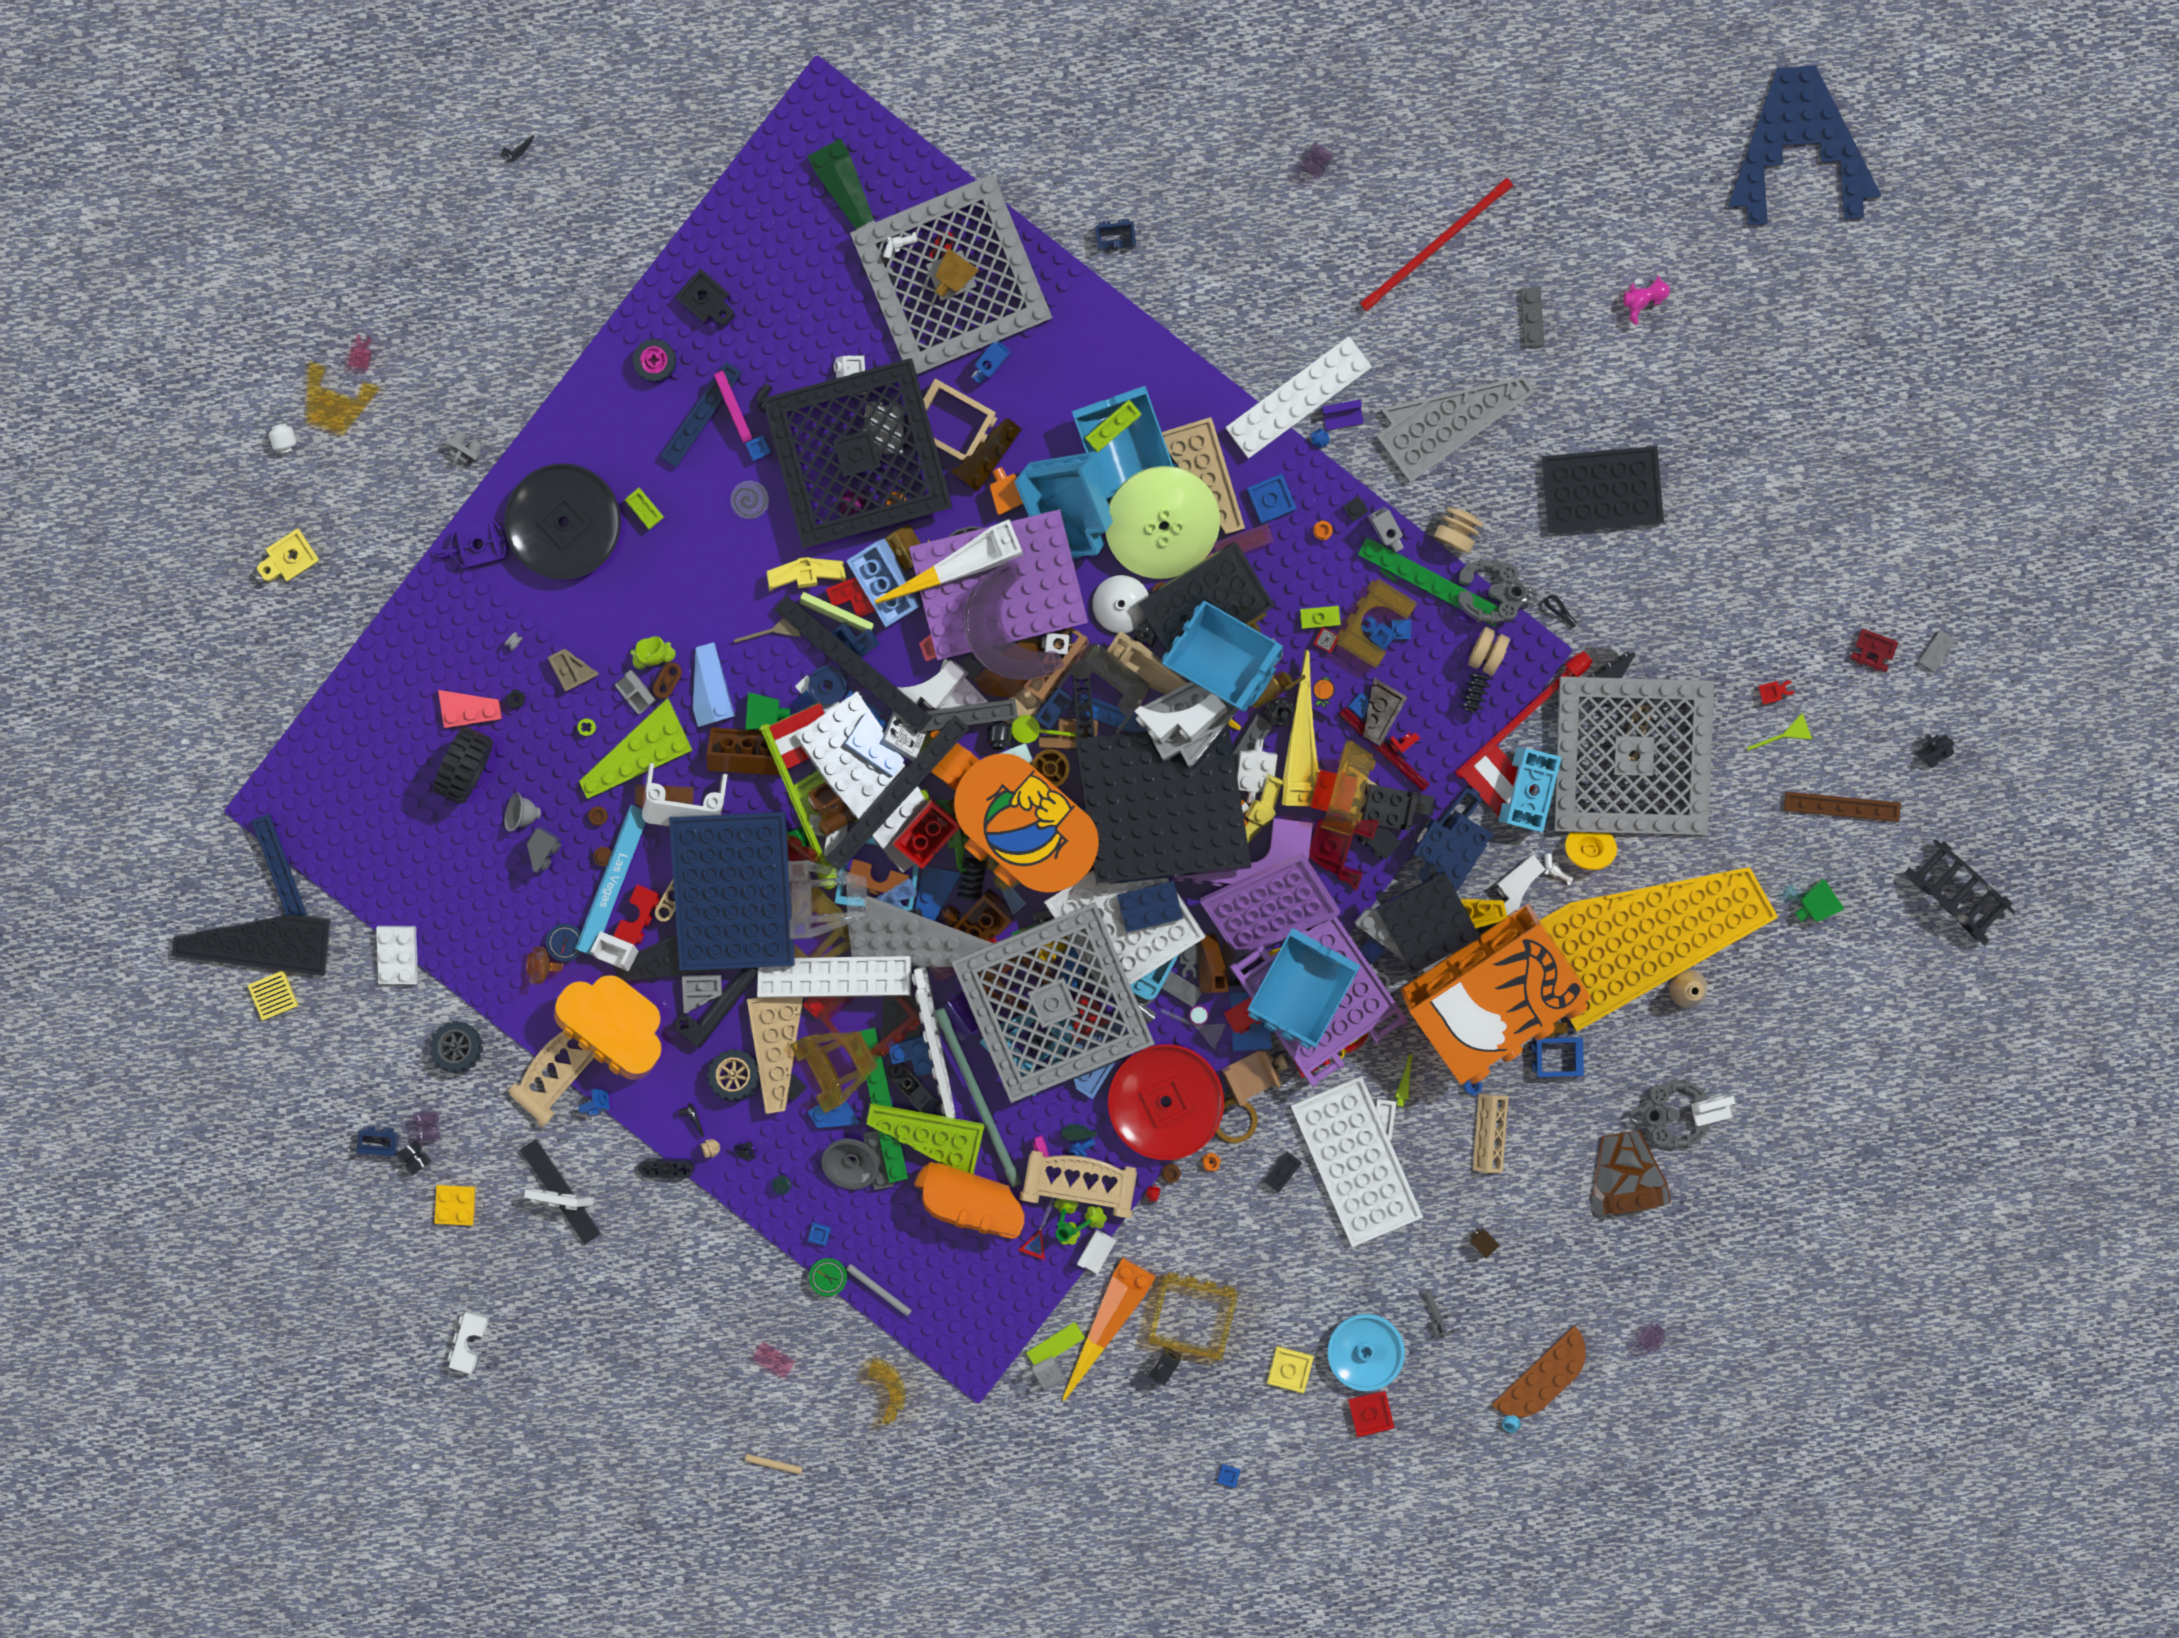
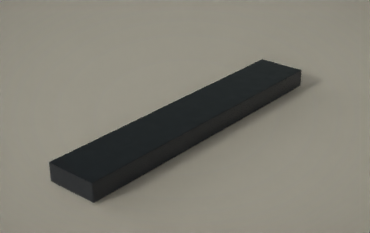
M537 1138L520 1149L548 1191L558 1192V1196L561 1194L575 1195ZM560 1204L559 1208L584 1244H587L601 1234L583 1206L577 1207V1210H570L565 1208L566 1205Z

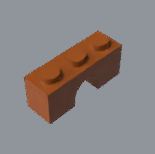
M853 859L847 882L851 883L850 887L861 889L863 886L869 888L868 892L880 895V892L885 893L909 879L910 875L890 870L886 881L877 882L871 876L873 864Z

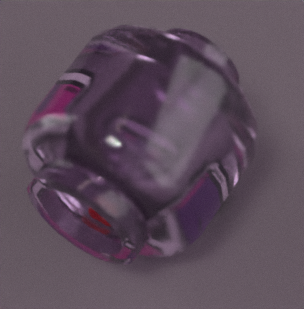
M1649 1323L1638 1334V1343L1648 1352H1656L1666 1342L1665 1330L1658 1324L1654 1326Z

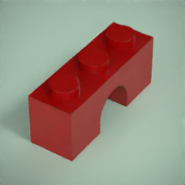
M637 884L629 902L639 908L640 916L635 922L621 919L613 937L634 946L637 943L641 944L645 936L642 932L645 926L649 927L653 918L651 912L653 908H657L661 901L658 898L660 893Z

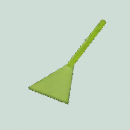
M1803 713L1783 734L1749 746L1747 750L1750 751L1783 737L1812 739Z

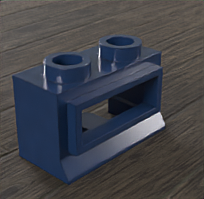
M1120 219L1118 223L1110 224V221L1099 222V225L1095 226L1098 251L1136 247L1134 221L1130 222L1129 219ZM1130 230V238L1102 241L1101 232Z
M1058 687L1035 718L1048 729H1051L1074 699Z
M364 1126L363 1129L358 1130L356 1153L396 1156L398 1153L399 1132H395L394 1128L383 1127V1130H375V1126ZM363 1136L391 1138L390 1147L363 1145Z

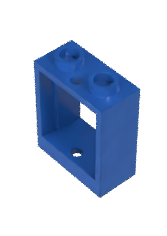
M1546 1037L1532 1042V1053H1535V1061H1532V1072H1536L1537 1077L1584 1076L1583 1037ZM1542 1043H1574V1071H1542Z

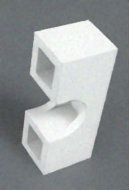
M467 1310L465 1314H461L458 1325H461L459 1332H456L453 1343L456 1345L454 1351L451 1350L448 1357V1362H450L449 1368L469 1374L474 1372L479 1353L468 1348L467 1339L471 1335L483 1337L490 1316Z

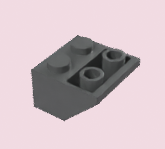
M538 827L527 843L532 868L536 873L548 869L552 862L549 860L552 854H557L562 846L560 844L562 839L543 827Z

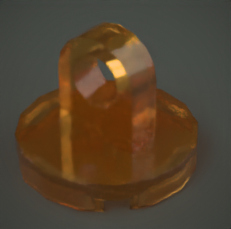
M543 946L532 948L533 953H529L526 963L527 975H530L531 979H529V982L531 984H542L547 977L548 971H563V963L549 962L546 948Z

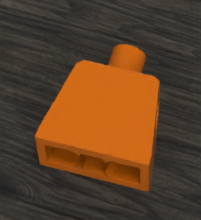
M1002 467L992 471L996 482L990 485L998 515L1000 516L1023 505L1014 483L1017 479L1015 474L1006 476Z

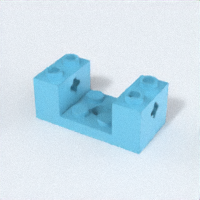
M1516 747L1512 765L1517 766L1518 771L1510 804L1502 803L1499 822L1539 832L1544 831L1562 757L1528 748ZM1533 784L1538 788L1535 795L1529 793V787Z

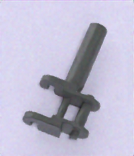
M1431 1291L1424 1292L1423 1294L1434 1319H1436V1322L1433 1323L1431 1321L1428 1327H1432L1435 1334L1433 1338L1437 1337L1439 1339L1441 1335L1445 1337L1452 1334V1332H1456V1328L1445 1331L1442 1320L1450 1317V1313L1441 1316ZM1437 1324L1441 1327L1442 1332L1440 1333L1436 1329L1435 1325Z

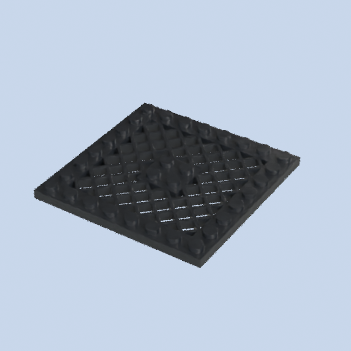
M912 358L762 398L803 549L953 508ZM899 382L900 389L893 384ZM886 386L882 394L874 390ZM890 387L898 391L894 401L885 396ZM867 391L863 399L855 395ZM871 392L880 396L875 406L866 401ZM901 394L904 400L905 407L897 403ZM849 396L845 404L836 400L839 398ZM852 397L861 401L856 411L848 407ZM883 399L892 403L887 413L878 408ZM830 401L826 409L817 405ZM834 402L842 406L838 416L829 412ZM864 404L873 408L868 418L859 413ZM811 406L807 414L799 410ZM894 406L904 410L899 420L890 415ZM815 407L824 412L819 421L810 417ZM845 409L854 413L850 423L841 419ZM793 411L788 419L787 413ZM876 411L885 415L880 425L871 420ZM796 412L805 417L800 426L791 422ZM906 413L908 415L910 426L902 422ZM827 414L835 418L831 428L822 424ZM857 416L866 420L861 430L853 425ZM888 417L897 422L892 431L883 427ZM808 419L817 424L812 433L803 428ZM838 421L847 425L843 435L834 430ZM869 422L878 427L874 436L871 429L865 431ZM790 424L798 428V431L796 432L794 438ZM900 424L909 429L904 438L895 434ZM820 426L829 430L824 440L815 435ZM850 428L859 432L846 436ZM881 429L890 434L886 443L876 439ZM801 431L810 435L805 445L797 441ZM911 432L914 437L915 445L907 441ZM832 433L841 437L834 439L835 446L827 442ZM893 436L902 441L897 450L888 446ZM813 438L822 442L817 452L808 447ZM875 442L883 446L879 455L877 452ZM795 443L803 447L799 457ZM905 443L914 448L909 457L900 452ZM825 445L834 449L829 459L820 454ZM886 448L895 453L891 462L882 458ZM806 450L815 454L810 464L801 459ZM916 451L918 452L920 463L912 459ZM836 452L838 454L840 465L832 461ZM898 455L907 459L902 469L893 464ZM818 456L827 461L823 470L813 466ZM880 460L888 464L884 474L875 470L881 468ZM800 462L809 466L804 475ZM910 462L919 466L914 476L905 471ZM830 463L839 468L834 477L825 473ZM891 467L900 471L895 481L886 476ZM811 469L820 473L816 482L806 478ZM921 469L924 474L925 482L917 478ZM841 471L844 477L850 476L846 484L837 480ZM869 471L865 479L856 475ZM872 472L881 476L877 486L868 482ZM903 474L912 478L907 488L898 483ZM823 475L832 480L828 489L818 485ZM854 477L863 482L858 491L849 487ZM884 479L893 483L889 493L880 489ZM915 480L924 485L920 494L910 490ZM805 481L814 485L809 494ZM835 482L844 487L839 496L831 492ZM866 484L875 488L870 498L861 493ZM896 486L906 490L901 499L891 495ZM816 487L825 491L821 501L812 497ZM927 488L929 494L923 495ZM847 489L856 493L851 503L842 498ZM877 491L887 495L882 505L873 500ZM908 492L916 496V498L904 501ZM828 494L837 498L833 508L824 504ZM859 496L868 500L863 510L854 505ZM889 498L898 502L885 506ZM810 499L818 503L814 512ZM840 501L849 505L844 515L835 510ZM870 503H873L879 507L876 509L866 511ZM821 506L830 510L826 520L817 516ZM852 507L861 512L848 516ZM833 513L842 517L829 521ZM815 518L824 523L817 524Z

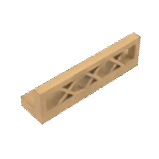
M1479 1094L1473 1160L1474 1171L1503 1173L1509 1096ZM1501 1100V1108L1498 1110L1497 1102ZM1497 1120L1500 1121L1498 1129H1496ZM1497 1139L1498 1146L1495 1148L1494 1141ZM1496 1158V1168H1492L1493 1160Z

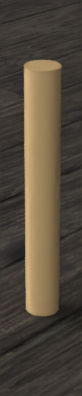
M746 1454L745 1458L746 1462L801 1475L803 1468Z

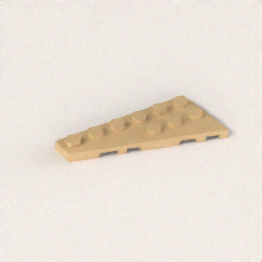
M1212 417L1162 432L1168 452L1178 467L1198 476L1212 491L1219 507L1220 526L1224 532L1229 534L1245 529Z

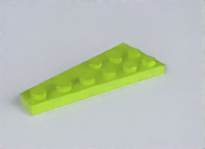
M669 698L579 781L587 799L647 772L650 763H653L654 768L693 751Z
M870 1103L866 1124L897 1138L898 1141L912 1146L915 1150L938 1162H943L951 1167L974 1174L984 1130L983 1123Z

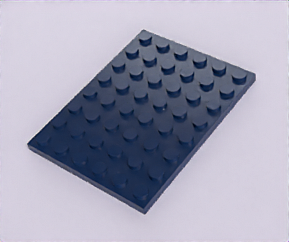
M786 811L670 816L669 824L680 971L795 966Z

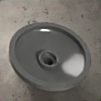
M839 1139L832 1142L825 1149L822 1156V1168L826 1176L836 1185L847 1189H861L870 1185L877 1177L879 1161L874 1151L865 1143L855 1139Z

